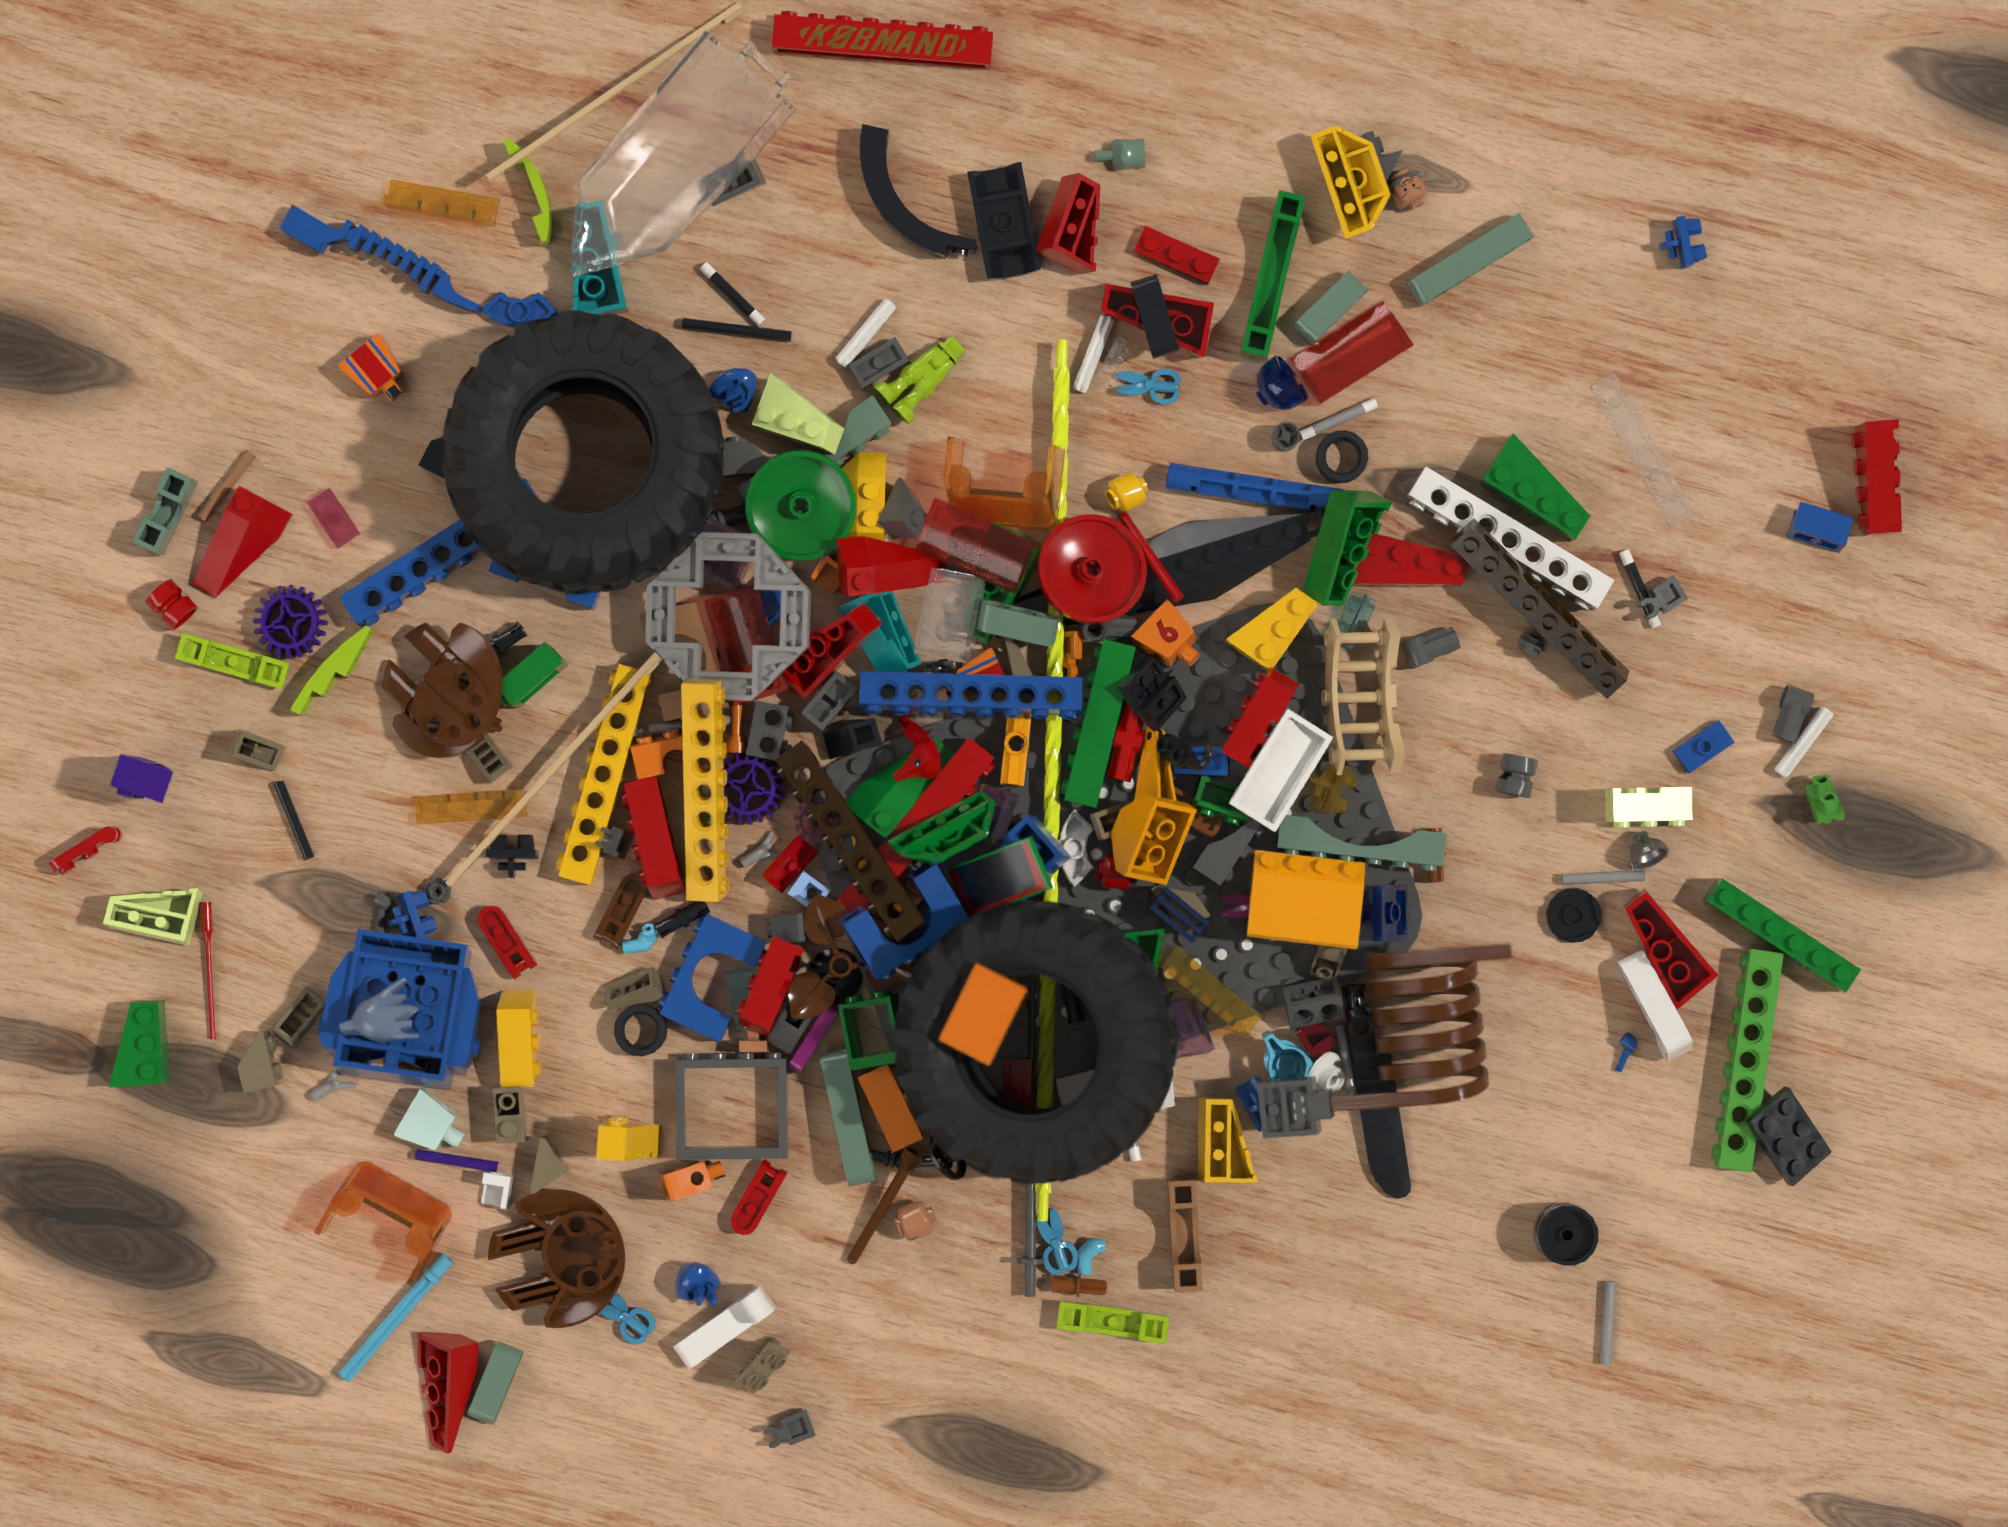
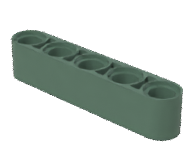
M1519 213L1408 281L1406 285L1419 306L1422 307L1532 239L1534 235Z
M847 1049L821 1054V1067L848 1185L851 1187L876 1181L875 1167L854 1073L850 1069Z

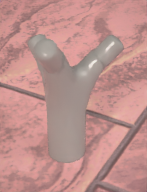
M772 831L768 832L765 840L756 849L740 858L745 868L762 858L775 859L777 857L776 853L767 852L772 847L770 844L774 834Z
M335 1068L329 1080L311 1091L310 1094L314 1101H318L333 1091L343 1088H355L356 1084L352 1082H339L337 1080L339 1071Z

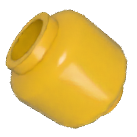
M1128 472L1109 481L1105 496L1112 509L1124 513L1145 502V492L1148 491V487L1142 477H1137L1135 474Z

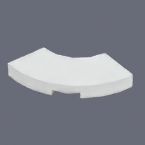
M1076 810L1065 821L1059 837V843L1071 856L1061 867L1073 887L1094 868L1088 860L1086 852L1088 837L1094 828Z

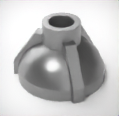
M1641 831L1632 837L1634 842L1631 846L1630 855L1632 869H1646L1668 857L1669 849L1666 844L1659 839L1650 838L1646 831Z

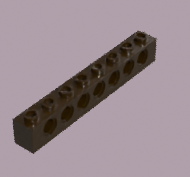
M1475 518L1454 536L1451 547L1606 699L1627 682L1629 670Z
M802 740L775 759L779 764V767L776 768L777 772L785 782L788 780L794 787L791 792L798 803L802 804L804 802L810 810L806 813L809 820L815 827L820 825L825 833L821 836L830 850L832 848L836 849L840 855L837 858L838 863L845 872L850 870L855 878L852 883L859 894L865 893L871 901L867 906L876 918L881 916L886 924L882 928L890 940L896 939L902 943L928 925L927 921L808 744ZM802 769L810 770V777L806 782H799L798 774ZM819 791H824V802L820 805H815L813 803V796ZM833 814H839L841 818L839 825L833 828L829 827V817ZM849 836H854L856 839L854 848L845 850L843 847L844 840ZM863 859L871 861V868L866 873H860L858 865ZM881 881L885 882V893L876 896L873 890L875 884ZM900 904L902 908L901 915L895 919L890 918V907Z

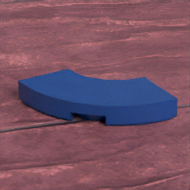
M500 291L481 309L493 321L512 328H516L518 325L530 320L555 317L558 314V311L539 292L530 298L519 300L510 298Z

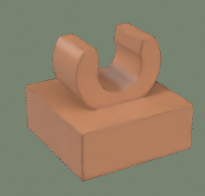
M748 1029V1041H739V1052L768 1053V1041H760V1033Z

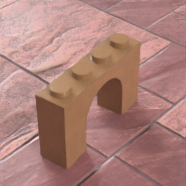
M703 599L676 606L675 636L690 637L698 643H702L706 656L705 671H727L724 658L719 659L717 648L721 647L718 631L713 632L710 621L715 620L712 605H706V601ZM646 613L639 615L644 638L646 633ZM681 690L658 695L664 722L681 720ZM725 700L724 704H722V710L731 708L729 702L734 700ZM700 703L702 713H709L708 706Z

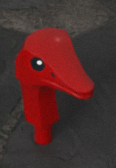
M908 715L901 716L899 723L903 727L902 732L915 745V748L909 759L894 773V779L897 782H901L907 779H931L937 777L941 771V757L936 742L915 721L912 722Z

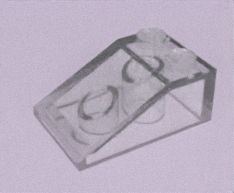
M935 567L931 568L918 625L914 653L968 663L973 658L978 630L976 626L983 600L986 577Z

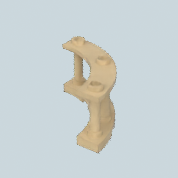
M1384 618L1382 629H1379L1378 632L1340 633L1337 620L1330 619L1329 630L1324 632V644L1326 646L1325 690L1321 692V703L1323 707H1326L1328 734L1333 737L1330 742L1328 758L1329 763L1334 764L1336 775H1342L1345 761L1383 760V762H1387L1390 774L1401 773L1405 750L1399 724L1393 723L1392 709L1397 708L1396 684L1391 683V667H1397L1401 637L1395 618ZM1378 643L1380 646L1379 657H1376L1375 660L1339 661L1340 644ZM1375 671L1378 674V689H1375V692H1338V672ZM1338 703H1375L1379 705L1380 720L1372 723H1340ZM1377 733L1378 736H1382V749L1345 750L1342 734Z

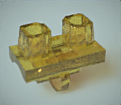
M1331 764L1329 771L1323 769L1320 778L1311 776L1310 782L1317 784L1313 795L1318 796L1314 808L1328 813H1345L1348 800L1340 797V792L1343 786L1353 790L1359 777L1349 771L1350 767L1344 765L1342 775H1336L1334 764Z

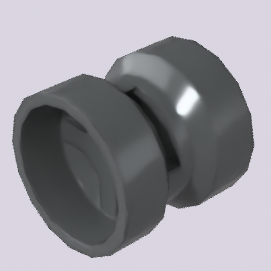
M1283 422L1277 425L1271 436L1273 446L1283 452L1294 449L1300 440L1298 427L1291 422Z

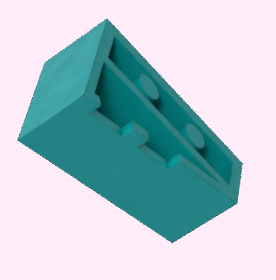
M893 591L868 594L837 607L843 615L864 603L883 623L861 645L876 671L906 672L922 665Z

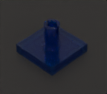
M1408 885L1372 886V905L1362 904L1360 922L1372 921L1373 941L1409 940Z

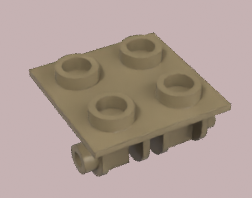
M774 1337L770 1341L767 1339L758 1349L760 1353L756 1352L754 1354L756 1358L749 1359L751 1364L747 1362L738 1372L739 1376L733 1384L752 1393L763 1389L769 1381L768 1377L785 1364L786 1357L791 1351L781 1347V1343Z

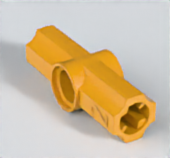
M1020 714L1019 718H1007L1000 785L1024 787L1031 714ZM1013 738H1018L1023 741L1024 748L1020 751H1013L1009 747V741Z

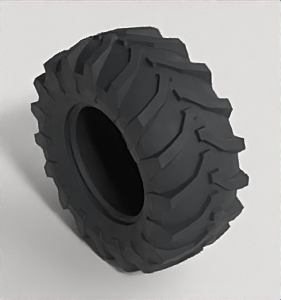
M563 311L558 313L556 319L555 317L536 319L518 325L514 329V335H506L480 353V361L477 366H472L456 388L452 408L448 409L444 423L442 466L446 479L445 483L453 508L464 523V529L477 546L502 568L530 584L540 585L558 592L582 594L587 590L589 593L616 591L627 588L632 580L637 583L656 575L667 568L674 556L679 557L698 536L705 520H708L721 487V477L724 469V439L719 414L704 379L693 363L668 339L657 331L649 328L646 329L620 315L613 313L598 315L582 311ZM595 394L620 403L636 416L649 437L653 453L644 480L631 496L610 509L586 514L570 513L556 509L540 500L529 490L516 468V448L525 425L543 406L568 395Z
M1035 900L998 905L976 913L967 921L963 920L948 930L930 947L929 952L924 954L911 973L904 987L894 1023L893 1038L895 1043L897 1079L901 1088L906 1089L904 1092L918 1125L923 1129H930L929 1134L952 1159L966 1160L967 1166L983 1175L994 1179H1011L1015 1183L1048 1184L1058 1180L1064 1182L1092 1173L1116 1160L1124 1151L1129 1150L1151 1125L1155 1113H1159L1168 1094L1174 1074L1173 1067L1176 1063L1177 1026L1172 1019L1174 1012L1164 980L1155 975L1157 969L1145 951L1136 941L1126 938L1124 931L1105 918L1084 912L1083 908L1051 901L1036 902ZM976 963L1008 979L1016 975L1025 974L1041 975L1055 979L1072 989L1086 1004L1097 1028L1099 1042L1098 1058L1090 1081L1083 1091L1070 1103L1054 1108H1032L1015 1103L1000 1094L989 1083L977 1059L939 1040Z

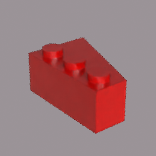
M1080 173L1061 178L1036 252L1077 274L1096 271L1094 247L1098 243L1095 229L1096 220L1099 219L1100 184Z
M773 936L768 951L763 950L757 965L761 967L757 976L753 974L748 983L747 990L750 991L747 1000H741L736 1014L740 1016L738 1025L769 1037L788 993L789 986L800 965L804 952L803 948Z

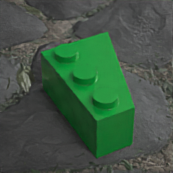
M165 1000L130 1003L108 1088L169 1083L170 1070Z

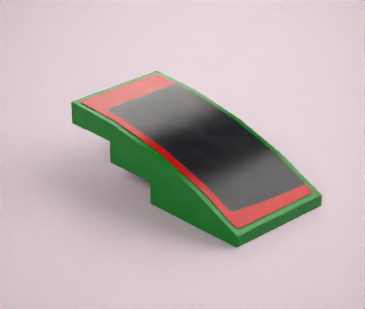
M1032 836L945 869L955 894L969 918L986 909L1006 903L1012 904L1054 888Z

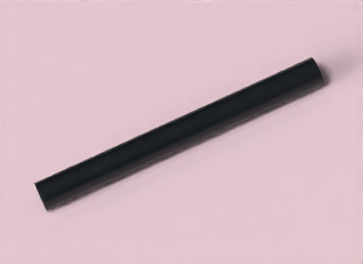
M683 318L682 329L791 342L792 331L690 318Z

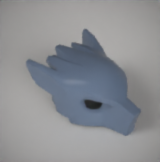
M403 978L379 994L362 1002L357 1007L352 1019L339 1024L341 1032L344 1035H362L378 1043L419 1038V1034L406 1032L407 1029L412 1027V1020L408 1019L418 1011V1008L403 1003L407 998L405 994H395L405 986L407 980Z

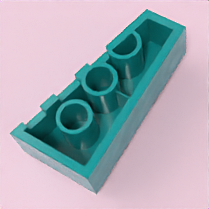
M603 200L575 206L573 311L603 315L604 313L620 314L629 312L606 205Z

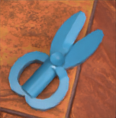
M1171 369L1157 370L1153 373L1151 380L1137 372L1124 371L1117 374L1118 379L1132 383L1116 387L1115 390L1119 394L1137 396L1150 391L1151 399L1161 405L1172 404L1179 397L1178 387L1181 379L1178 373ZM1160 375H1170L1175 381H1157L1156 379ZM1155 391L1173 393V396L1168 399H1162L1156 395Z
M1050 1209L1051 1228L1047 1221H1037L1036 1215L1038 1230L1043 1239L1050 1245L1043 1253L1045 1268L1055 1275L1063 1273L1064 1270H1074L1078 1265V1251L1072 1243L1062 1241L1063 1226L1056 1209ZM1063 1247H1067L1072 1253L1073 1261L1070 1265L1068 1264ZM1051 1251H1053L1058 1268H1054L1049 1262L1048 1256Z
M616 1292L610 1301L613 1306L608 1304L600 1313L609 1319L622 1321L620 1332L629 1343L638 1345L645 1342L648 1334L655 1329L656 1321L653 1315L643 1308H635L629 1312L625 1300ZM634 1315H643L646 1319H648L649 1327H647L644 1323L638 1320ZM626 1325L631 1327L641 1337L631 1336L626 1330Z

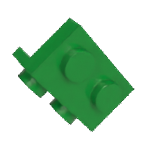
M1204 775L1199 776L1191 806L1198 810L1197 814L1208 818H1213L1214 815L1224 818L1223 822L1232 826H1239V824H1244L1249 820L1248 815L1229 804L1230 799L1238 788L1237 786Z

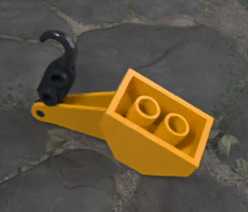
M1149 727L1145 729L1135 798L1133 802L1120 809L1111 832L1115 870L1123 876L1167 885L1197 811L1196 808L1188 803L1176 801L1170 763L1181 769L1197 771L1206 769L1213 756L1212 745L1207 739L1203 740L1206 748L1205 755L1202 760H1198L1193 748L1177 736L1165 733L1161 728L1158 731H1153Z

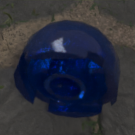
M1275 355L1268 360L1257 374L1256 382L1259 391L1256 394L1265 406L1270 404L1277 410H1291L1306 401L1308 394L1302 383L1298 385L1294 377L1297 375L1280 356L1277 357Z

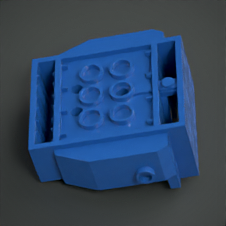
M357 929L354 951H348L330 977L323 1017H320L318 1025L322 1046L330 1056L334 1057V1067L342 1075L451 1090L453 1074L466 1076L467 1070L472 1065L473 1056H478L480 1049V1040L476 1038L482 1005L474 975L469 968L472 952L468 945ZM391 973L398 974V978L394 982L388 981V976ZM418 977L425 978V983L421 986L415 984ZM403 978L407 980L405 986L395 994H405L407 998L403 1003L418 1008V1011L408 1019L412 1020V1027L407 1029L406 1032L419 1034V1038L378 1043L362 1035H344L341 1032L339 1024L352 1019L357 1007L362 1002L379 994ZM358 1058L362 1059L363 1064L355 1063L354 1060ZM372 1062H373V1063H380V1064H384V1065H383V1066H376V1065H371V1064H372ZM399 1062L409 1063L412 1068L421 1069L424 1072L398 1069Z

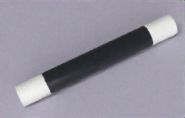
M708 262L702 265L699 270L758 327L763 324L766 319Z
M1630 550L1619 553L1639 601L1650 598ZM1646 604L1642 606L1645 615H1648L1650 613L1649 606ZM1658 615L1648 620L1651 629L1661 625Z

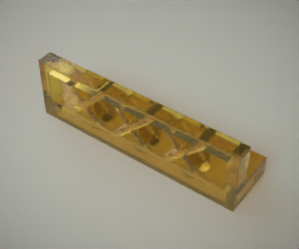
M392 179L388 195H384L383 204L387 208L494 227L500 199Z
M516 789L412 797V805H415L416 825L503 819L526 794V790ZM527 805L515 818L527 817Z
M1176 946L1160 965L1165 972L1244 1038L1248 1037L1251 1033L1250 1030L1262 1017L1179 946Z

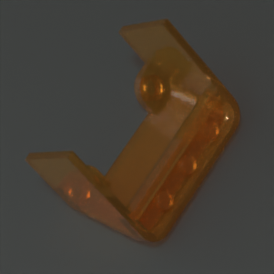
M948 436L944 485L949 511L955 521L963 524L992 526L993 522L1009 528L1042 531L1050 530L1056 525L1059 515L1065 449L1056 445H1049L1047 471L1030 473L1024 480L1023 492L971 488L972 476L970 471L962 466L965 441Z
M370 1161L360 1162L353 1167L333 1196L314 1233L320 1235L326 1232L336 1213L341 1216H351L358 1211L362 1202L411 1228L405 1239V1246L409 1253L419 1258L407 1281V1284L412 1286L420 1278L451 1221L452 1210L446 1202Z

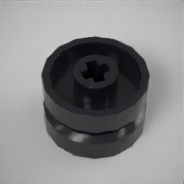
M1569 1202L1554 1203L1546 1207L1537 1216L1533 1227L1534 1241L1538 1250L1552 1262L1562 1266H1575L1586 1261L1594 1253L1599 1241L1598 1227L1594 1218L1581 1207ZM1565 1230H1568V1232L1570 1233V1237L1568 1239L1562 1237V1233Z

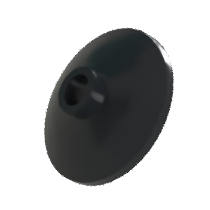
M832 948L820 952L812 960L808 971L817 973L821 979L830 973L829 961L834 955ZM838 948L839 952L845 953L850 957L852 963L858 962L855 955L851 952ZM860 967L851 969L847 976L840 977L837 981H833L831 978L825 983L830 984L835 989L834 1003L844 1002L846 997L854 996L861 987L863 974Z

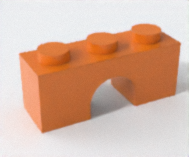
M679 729L665 731L661 737L652 738V735H644L636 738V742H633L630 748L638 779L665 774L667 770L665 754L671 750L683 751L682 732L679 733ZM701 730L702 739L710 742L709 734ZM701 758L703 766L710 764L708 759Z

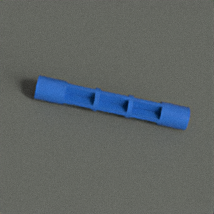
M1171 462L1169 463L1165 488L1166 490L1186 493L1195 492V494L1304 511L1313 510L1314 512L1322 509L1326 510L1331 490H1343Z

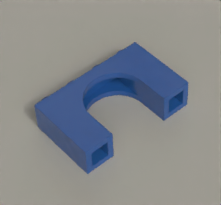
M925 863L907 875L923 901L925 920L928 925L904 942L900 943L886 939L867 909L862 906L838 920L870 974L877 980L880 978L883 980L887 979L896 972L895 968L901 964H909L919 957L918 953L926 948L930 949L948 930L959 922L970 919L937 864L929 865Z
M706 914L705 918L699 917L693 932L697 933L693 943L688 941L682 953V957L686 959L681 968H675L670 982L674 983L670 993L664 992L658 1007L662 1008L660 1015L721 1042L733 1016L706 1004L697 996L692 982L694 969L701 959L712 953H724L756 967L768 941L717 917Z

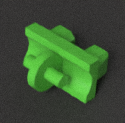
M1829 775L1813 776L1812 784L1805 785V793L1817 824L1823 822L1829 824L1832 819L1844 820L1845 813Z

